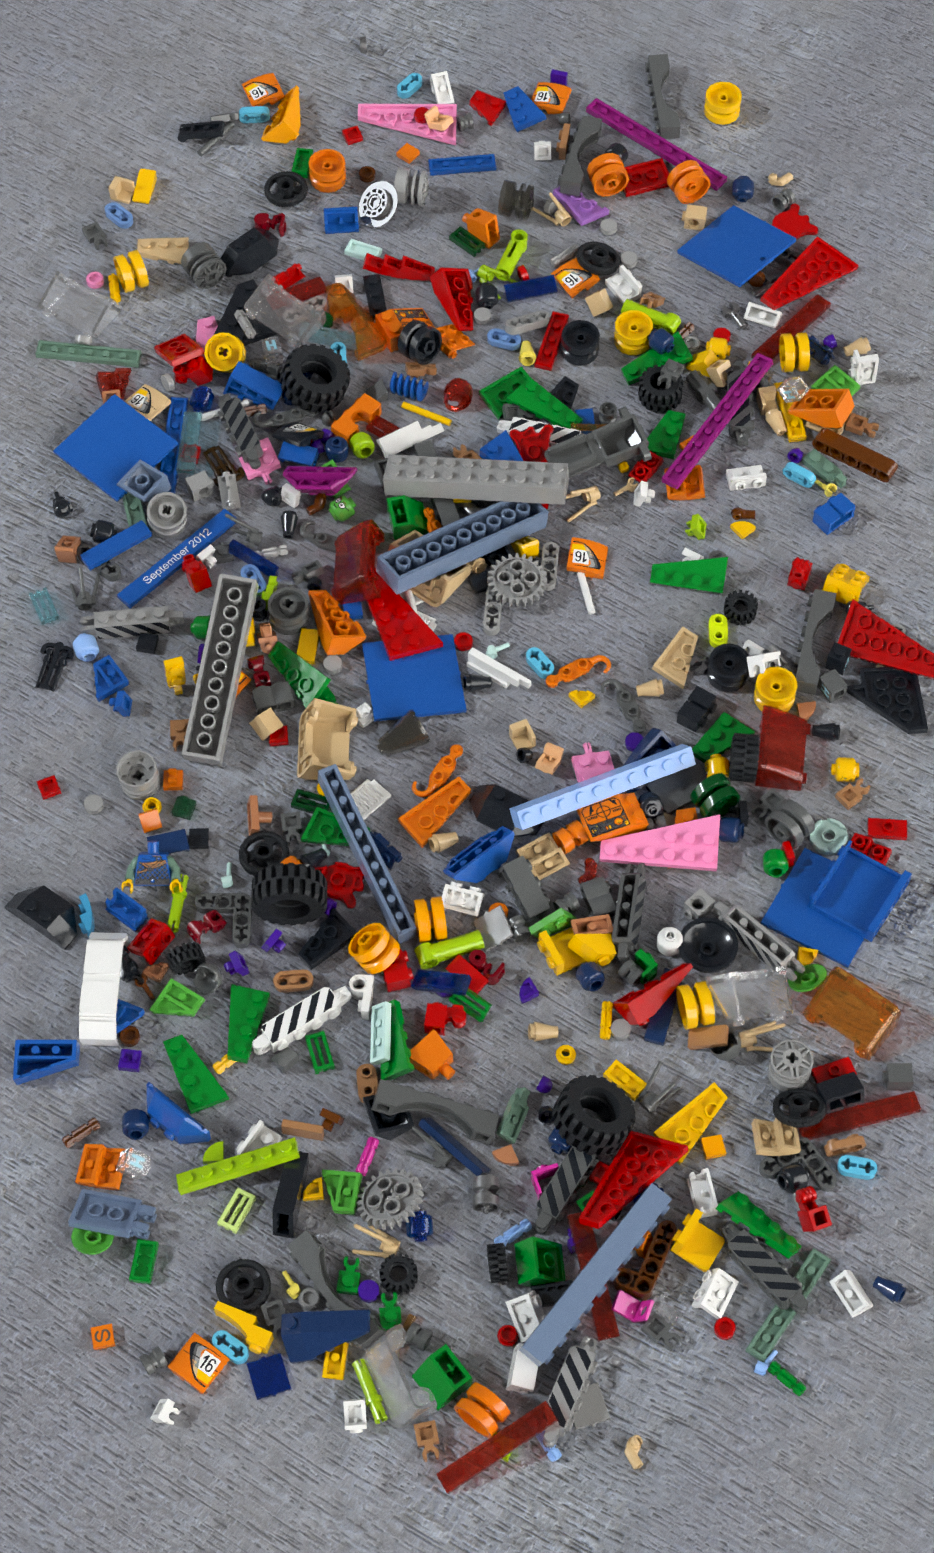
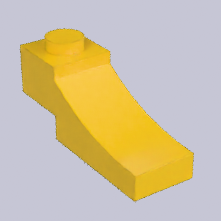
M217 1301L214 1307L216 1316L230 1322L246 1337L247 1347H249L250 1351L256 1354L261 1352L267 1354L274 1340L273 1333L258 1327L256 1316Z

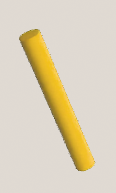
M405 401L402 403L401 408L447 426H450L452 420Z

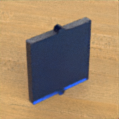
M281 1353L269 1357L262 1356L259 1360L247 1363L257 1400L269 1396L275 1397L276 1394L291 1389Z

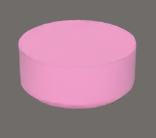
M91 272L86 277L87 285L90 288L97 289L104 284L103 275L100 272Z

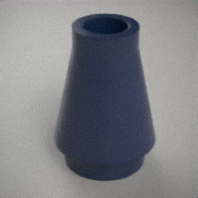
M877 1276L873 1283V1288L881 1292L892 1303H900L906 1292V1288L903 1287L902 1283Z

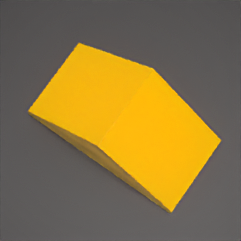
M711 349L693 354V361L688 363L686 369L700 371L702 375L710 378L706 369L718 361L719 358Z
M526 536L511 543L515 553L519 554V557H522L523 554H526V559L531 556L539 557L538 539Z

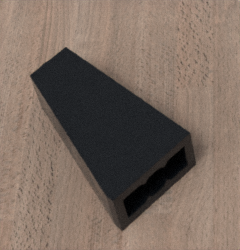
M299 1151L300 1158L285 1162L272 1209L273 1235L294 1238L309 1166V1153Z

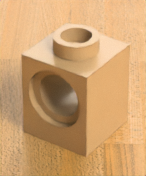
M687 204L686 211L682 213V221H685L684 229L702 231L705 228L708 207Z

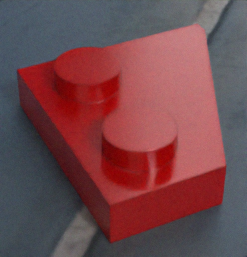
M477 90L469 100V105L478 112L481 118L484 117L487 120L489 126H492L505 108L506 101Z

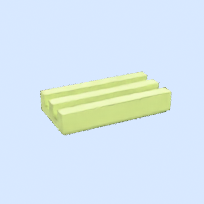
M237 1188L219 1218L218 1226H223L226 1230H231L232 1233L236 1234L256 1201V1196ZM240 1194L243 1195L229 1221L225 1222ZM247 1198H249V1201L247 1202V1204H246V1206L244 1207L242 1213L240 1214L239 1218L237 1219L236 1223H235L234 1226H233V1225H232L233 1222L235 1221L237 1215L239 1214L240 1210L242 1209V1207H243L244 1203L246 1202Z

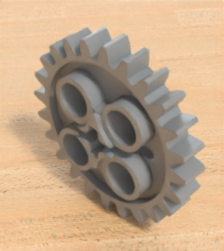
M516 553L515 557L509 554L508 559L502 556L501 562L496 560L495 565H491V571H488L487 583L488 590H491V596L496 595V601L502 599V605L508 602L509 607L515 604L516 608H518L519 604H522L525 608L527 602L533 605V599L539 601V596H543L544 590H546L547 578L546 571H543V565L538 566V560L532 562V556L526 559V554H523L522 557H519L518 553Z
M388 1168L386 1174L379 1171L377 1178L373 1175L371 1176L373 1181H365L366 1188H360L363 1194H358L357 1196L359 1199L356 1202L357 1210L363 1221L367 1222L369 1227L373 1225L376 1230L379 1226H381L383 1231H385L387 1226L393 1230L394 1224L401 1227L403 1220L408 1223L407 1217H415L413 1211L420 1210L418 1204L423 1203L421 1197L424 1196V1193L421 1190L423 1188L416 1176H413L411 1171L407 1173L405 1169L399 1172L395 1168L393 1172H390Z

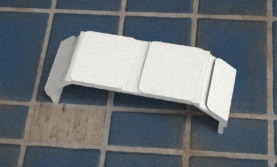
M91 932L89 940H87L79 1006V1040L82 1045L119 1046L116 1012L123 946H129L127 933Z

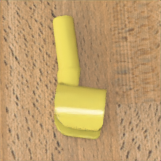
M818 479L815 481V484L825 490L824 493L827 497L832 496L833 492L837 490V486L833 483L826 485Z
M285 1270L282 1274L290 1286L286 1292L295 1300L301 1290L299 1285L294 1283Z

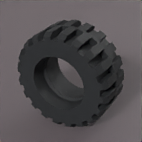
M305 344L300 346V348H295L288 355L281 372V388L283 392H286L285 396L288 400L291 399L292 404L300 406L302 410L308 409L314 413L316 411H319V413L325 412L326 409L330 411L338 406L344 398L351 379L350 370L347 368L346 361L342 360V356L339 353L336 354L333 349L325 348L324 345L316 346V344H310L307 346ZM303 373H316L322 376L328 384L313 383Z
M279 863L275 866H267L266 869H261L253 877L251 893L252 910L262 920H267L272 924H290L292 926L313 922L316 918L319 919L327 909V880L319 870H315L311 866L307 867L305 864Z
M584 1075L574 1078L566 1084L554 1104L552 1116L553 1120H555L556 1130L559 1129V1135L562 1139L565 1138L567 1140L566 1143L569 1146L573 1145L579 1152L585 1151L588 1155L597 1154V1156L611 1154L622 1146L634 1127L636 1117L634 1105H631L630 1097H627L625 1095L626 1092L622 1088H618L616 1083L613 1081L609 1082L604 1077L597 1078L596 1075H589L588 1077ZM583 1108L596 1112L605 1122L593 1119Z

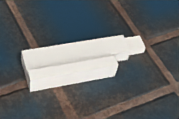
M415 421L377 439L376 442L380 446L384 457L388 458L389 454L395 455L412 447L415 443L422 442L443 432L444 429L441 423L421 428L419 422Z
M473 647L468 652L467 667L483 676L491 677L493 682L505 689L510 684L516 687L521 684L528 689L530 688L531 680Z

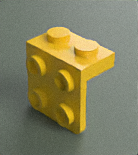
M836 564L827 575L822 590L837 593L835 600L847 605L852 599L859 601L862 589L869 582L870 576L863 571L853 570L846 564Z
M572 928L551 937L546 930L539 933L538 948L546 956L547 964L550 969H553L556 976L587 962L568 948V943L574 936Z
M696 1208L692 1215L688 1213L682 1224L685 1225L683 1230L678 1229L672 1238L675 1243L670 1251L701 1271L707 1272L723 1247L725 1239L698 1222L703 1212Z

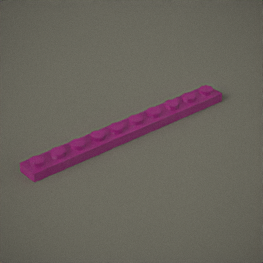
M598 98L594 99L586 107L587 113L595 118L602 119L603 123L674 166L688 160L697 161L710 179V187L717 191L727 182V176Z
M759 353L756 354L661 478L662 483L675 489L679 488L773 365V359Z

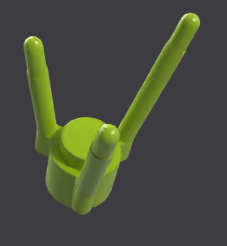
M483 264L478 269L477 276L480 277V283H485L494 279V273L503 276L504 272ZM510 278L508 282L521 285L520 282Z

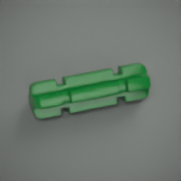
M773 1361L769 1365L768 1372L773 1376L776 1375V1378L786 1387L792 1388V1392L797 1396H801L805 1392L806 1386L801 1381L797 1382V1378L785 1368L782 1369L778 1362Z

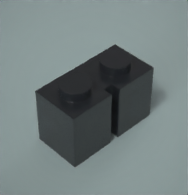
M696 686L688 697L690 702L686 700L677 714V723L695 733L700 727L703 728L705 726L708 715L713 714L717 707L716 695L699 686Z
M855 1072L816 1084L817 1093L826 1104V1114L844 1109L840 1101L841 1098L847 1108L865 1102L864 1087Z

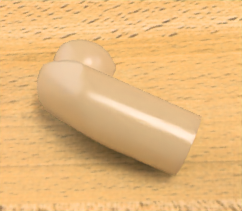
M788 172L782 177H777V174L772 173L768 176V182L774 186H784L793 180V175Z
M639 1435L630 1437L624 1450L634 1470L643 1465L638 1456L643 1443Z

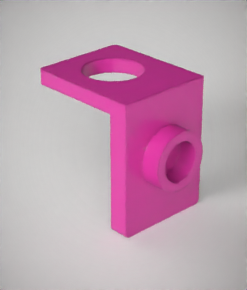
M558 1163L549 1166L544 1164L531 1171V1181L538 1200L542 1195L538 1180L554 1176L559 1168Z
M618 1290L611 1309L633 1323L647 1321L654 1301L646 1300L640 1302L624 1291ZM647 1306L645 1313L641 1316L643 1309Z

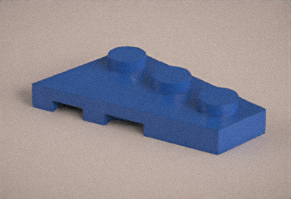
M519 86L503 92L517 132L547 119L545 114Z

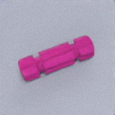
M368 1138L367 1145L364 1147L359 1160L360 1164L356 1167V1172L361 1173L362 1176L367 1175L368 1167H370L375 1149H377L379 1144L377 1138Z

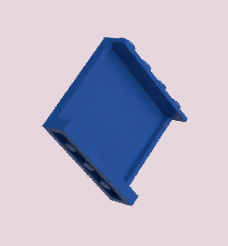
M849 840L846 846H841L837 854L839 856L838 859H833L830 863L828 874H823L818 883L820 885L817 890L813 889L811 892L809 908L872 942L908 886L912 874L905 870L901 875L851 848L852 841Z

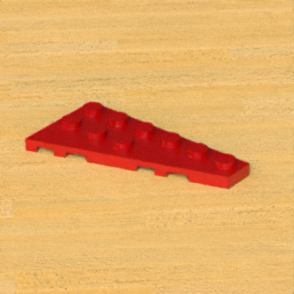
M817 236L765 292L760 301L772 310H776L857 270L859 265Z
M374 566L356 570V576L390 661L443 647L441 639L400 594L397 595L376 572Z
M852 599L838 640V644L852 649L850 657L934 679L933 652L927 650L918 642Z
M631 1131L581 1213L579 1223L600 1229L688 1152V1146Z

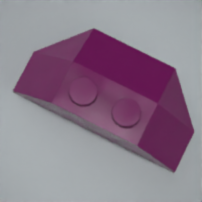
M288 466L283 471V476L301 493H308L309 495L325 493V495L332 496L337 494L357 472V467Z

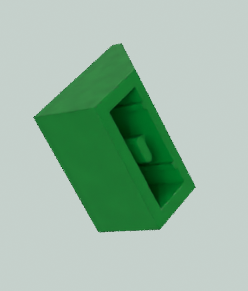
M405 495L387 498V512L394 540L400 539L413 530L423 535L429 533L426 528L427 518L424 516L422 502Z
M447 1344L431 1354L412 1375L414 1381L437 1411L472 1385L471 1375Z

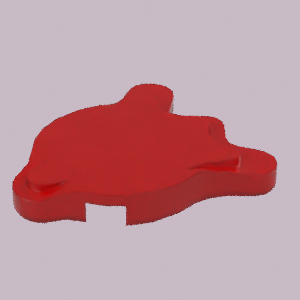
M792 204L789 210L779 213L772 221V226L795 237L796 240L804 235H816L818 233V227L809 223L808 215H799L800 207L798 204Z
M546 424L539 433H536L533 426H529L523 432L517 429L510 431L509 435L515 441L523 461L547 462L544 453L551 447L550 437L554 431V427L551 424Z
M335 862V864L328 867L326 865L315 868L327 880V897L341 900L348 909L356 907V899L353 892H362L364 890L363 879L365 877L360 867H353L343 862Z

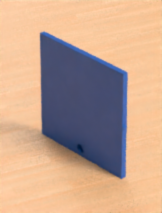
M733 205L679 248L677 253L740 288L794 244L796 238Z
M114 394L86 421H83L53 452L118 502L127 491L118 487L117 483L139 460L155 467L178 445V442Z
M453 634L438 636L443 642V647L392 661L389 660L382 641L362 643L367 674L366 683L369 686L374 722L466 713L467 709L460 677L461 671H459Z
M804 848L787 879L781 884V889L763 917L761 924L807 948L818 950L819 954L848 968L865 938L809 908L811 902L809 896L813 889L817 890L820 885L818 883L823 874H828V867L832 861Z

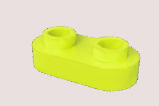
M714 614L709 618L708 628L709 643L713 648H716L728 642V622L724 615Z

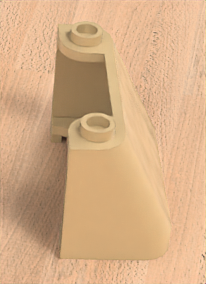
M413 530L391 543L388 551L424 535ZM466 563L409 590H412L415 596L429 605L438 607L466 580L473 566Z
M316 698L307 706L299 722L298 778L318 780V770L334 764L337 765L344 780H349L355 776L356 766H354L353 761H349L350 731L358 723L355 708Z

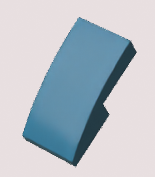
M85 893L79 896L81 904L78 907L81 915H79L81 923L78 925L82 934H87L89 938L91 932H94L95 926L91 905Z

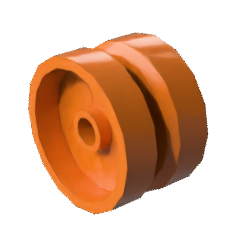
M323 149L315 152L310 157V182L316 190L330 193L341 189L345 185L346 163L344 156L336 150Z
M605 153L594 158L588 165L587 174L597 195L603 197L612 196L621 192L627 186L629 181L628 173L619 155Z
M694 160L678 164L667 178L668 186L683 204H691L698 201L707 193L711 185L708 176L697 161Z
M474 1382L466 1391L468 1398H461L454 1406V1409L458 1416L472 1429L484 1437L492 1438L498 1430L497 1422L503 1423L511 1413L507 1405L485 1386Z

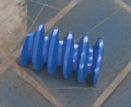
M394 372L390 381V391L392 394L397 393L399 396L404 395V397H410L413 400L417 398V401L421 402L427 395L429 383L427 381L423 385V379H420L417 383L416 377L410 381L409 375L404 379V374L402 373L398 378L397 372Z

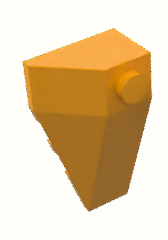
M297 85L285 94V98L281 100L278 106L279 110L271 118L273 122L264 129L261 137L263 141L287 144L290 140L294 141L299 136L301 120L299 87Z

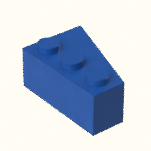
M238 361L229 377L223 394L231 393L237 395V398L240 400L244 398L252 400L255 405L264 403L267 409L274 410L283 391L281 388L282 384L279 381L273 380L263 372H259L248 364Z
M507 430L480 448V457L482 459L523 461Z
M15 1040L13 1080L16 1085L79 1066L80 1045L78 1041Z

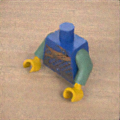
M147 841L148 852H140L138 856L133 858L127 868L125 881L121 885L122 891L124 892V888L129 886L131 887L130 894L133 893L132 883H134V886H169L173 894L174 888L179 886V891L182 892L180 867L175 859L169 856L168 852H159V841Z

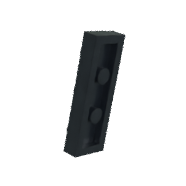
M380 274L363 276L371 320L375 319L376 314L387 311Z

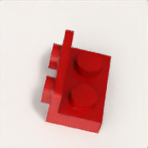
M151 918L127 948L131 953L143 957L148 964L153 965L175 938V935L166 923Z

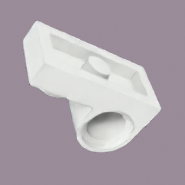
M447 71L431 74L430 85L432 93L435 94L437 104H454Z
M354 975L349 981L351 996L359 1000L358 1012H361V1019L370 1020L375 985L374 975ZM358 985L363 986L362 989H356L355 987Z

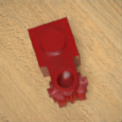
M203 356L193 358L187 361L186 364H180L173 368L175 381L179 384H186L188 378H190L197 386L211 382L213 379V368Z
M193 554L185 555L183 557L184 561H182V570L186 573L189 585L193 591L197 593L212 587L207 568L201 560L197 561Z
M796 557L792 562L787 586L805 591L813 563Z
M400 949L395 961L383 970L387 992L411 987V979L414 978L411 967L407 968L406 962H409L406 950L402 951Z
M439 1002L427 1003L424 1023L425 1034H429L434 1029L438 1035L445 1036L446 1024L452 1022V1025L458 1029L466 1025V1012L462 1005L455 1004L452 1007H447V1005Z
M808 1186L797 1190L795 1199L800 1208V1211H797L803 1232H814L832 1226L827 1206L817 1205L815 1202L817 1193L814 1188Z

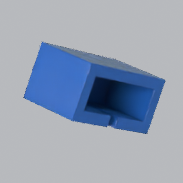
M840 492L838 495L830 497L827 503L822 506L819 505L814 510L812 522L828 535L854 517L856 506Z

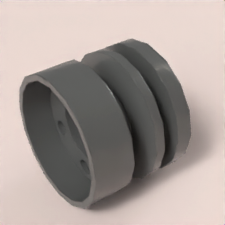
M201 242L194 244L182 256L181 266L198 288H211L218 284L225 276L226 265L209 243Z

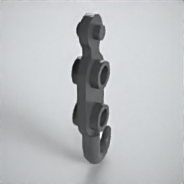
M294 408L276 413L266 421H258L257 417L261 415V411L253 415L252 421L254 425L260 428H281L290 423H299L304 417H314L317 415V411L314 413L308 409L300 410Z
M306 521L300 527L302 537L310 540L319 548L334 553L347 552L349 555H354V557L360 553L358 545H348L342 538L322 532H307L305 530L308 525H315L314 521Z
M610 678L603 681L600 687L602 693L605 692L606 685L611 684L615 686L617 703L626 720L633 723V731L639 734L645 732L646 724L640 720L641 710L633 694L616 679Z

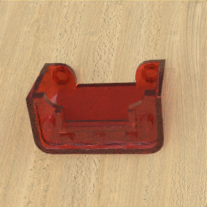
M372 519L362 521L340 534L337 540H335L334 582L331 593L340 605L381 598V589L376 588L375 585L378 577L374 573L376 546L384 542L385 534Z
M763 705L755 786L801 791L802 784H806L807 773H804L806 735H810L811 724L807 723V719L773 706Z

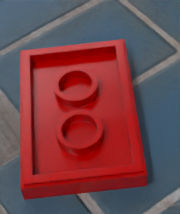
M662 158L624 167L629 177L628 184L623 189L625 197L669 187L667 178L670 173Z
M181 334L154 347L155 352L172 367L205 354L203 348L186 334Z

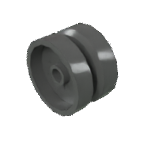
M285 587L278 589L270 596L268 600L269 621L276 632L283 635H294L300 633L301 628L307 627L310 617L309 605L306 595L301 590Z
M789 799L784 800L777 806L775 811L765 818V825L770 835L781 845L785 841H790L792 849L797 848L804 838L808 837L815 830V823L811 815L800 804Z

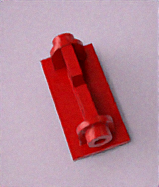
M294 263L285 272L283 271L273 276L268 284L277 293H280L306 276L300 271L302 266L299 263Z

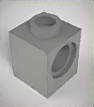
M205 471L185 478L187 491L194 502L214 494V481L211 476L208 477Z
M700 888L684 902V915L689 920L704 918L714 910L715 900ZM694 906H700L701 909H696Z

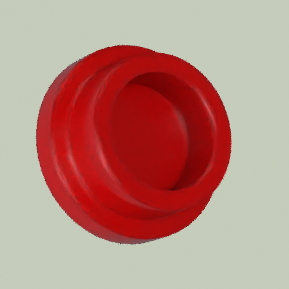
M512 1325L502 1326L497 1334L500 1344L506 1347L515 1345L519 1339L516 1328Z

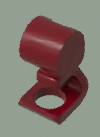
M267 213L255 215V228L275 229L276 224L280 223V237L285 235L287 226L283 213L273 216L272 219L269 218Z
M263 654L247 658L248 668L254 669L253 681L255 688L258 686H271L268 670H263V665L265 664Z
M212 910L203 916V921L189 922L187 933L194 942L201 944L200 937L202 932L206 934L210 930L213 933H217L226 926L227 922L217 910Z
M473 950L470 953L469 963L480 973L483 972V976L489 981L488 985H496L505 974L504 963L502 962L493 974H490L493 966L491 963L487 964L486 954L482 950Z

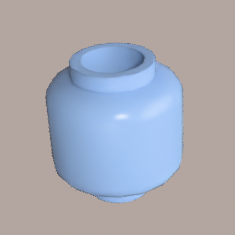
M82 633L73 641V649L78 659L89 662L98 655L99 646L93 635Z

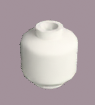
M674 927L663 928L657 936L658 951L665 956H674L679 953V946L683 943L681 932Z

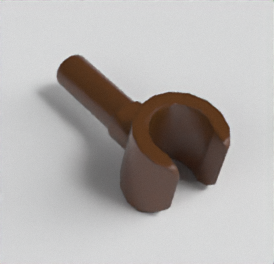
M142 973L141 977L144 979V983H140L136 978L135 985L142 987L152 1001L155 997L147 985L148 977Z

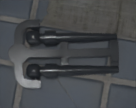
M48 642L42 646L40 652L46 655L43 658V665L35 686L36 688L55 691L63 668L66 666L67 659L72 660L74 656L73 649L69 646H64L62 642ZM62 652V658H60L58 665H56L59 653ZM47 667H49L47 676L43 684L41 683V681L43 679ZM57 669L53 685L50 686L48 684L53 670Z

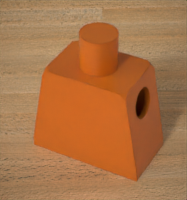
M479 208L470 214L465 213L463 215L462 221L467 224L468 232L484 242L486 248L490 249L500 240L497 215Z
M434 1029L410 1050V1063L414 1065L416 1070L433 1080L441 1073L449 1080L456 1071L450 1066L453 1062V1054Z

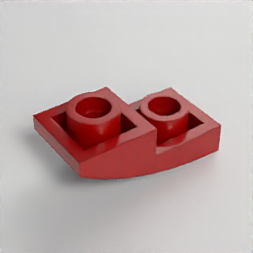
M650 451L652 459L646 462L643 459L640 462L638 461L628 474V477L635 478V481L639 483L641 481L647 482L664 462L663 458Z
M854 833L851 839V848L884 866L892 854L891 848L873 843V838Z
M459 954L445 968L452 976L476 994L489 982L487 978Z

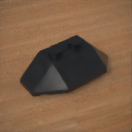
M253 227L226 247L221 256V260L226 265L225 275L232 277V275H244L254 272L277 256L279 239L269 230Z
M496 784L479 785L469 800L476 821L496 831L504 826L514 832V837L537 835L545 823L542 822L524 830L516 828L509 809L526 803L529 800Z
M44 885L18 892L5 906V909L64 950L78 936L74 906Z

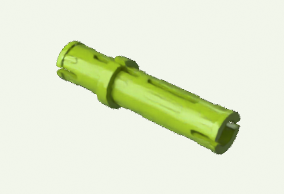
M184 875L183 882L180 881L183 891L180 892L179 886H176L173 890L174 894H171L173 900L167 925L172 930V925L174 924L173 932L179 931L184 899L187 898L186 888L189 880L187 875Z
M360 1359L361 1363L356 1360L352 1363V1366L365 1395L366 1406L370 1408L375 1424H380V1419L382 1422L388 1419L381 1403L382 1397L377 1393L365 1359Z

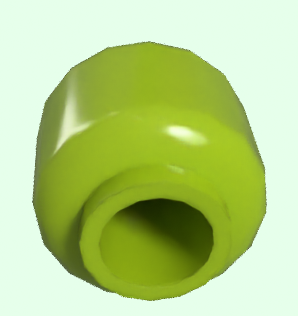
M365 432L354 434L349 441V446L357 458H367L375 450L373 440Z

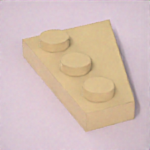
M189 237L138 239L137 250L141 257L156 261L161 259L173 265L174 263L181 264L183 254L189 249Z
M682 627L655 662L652 670L683 689L698 636Z

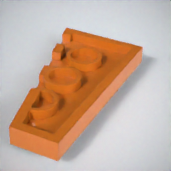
M458 776L399 817L398 822L423 848L428 843V839L442 827L469 796L471 789Z

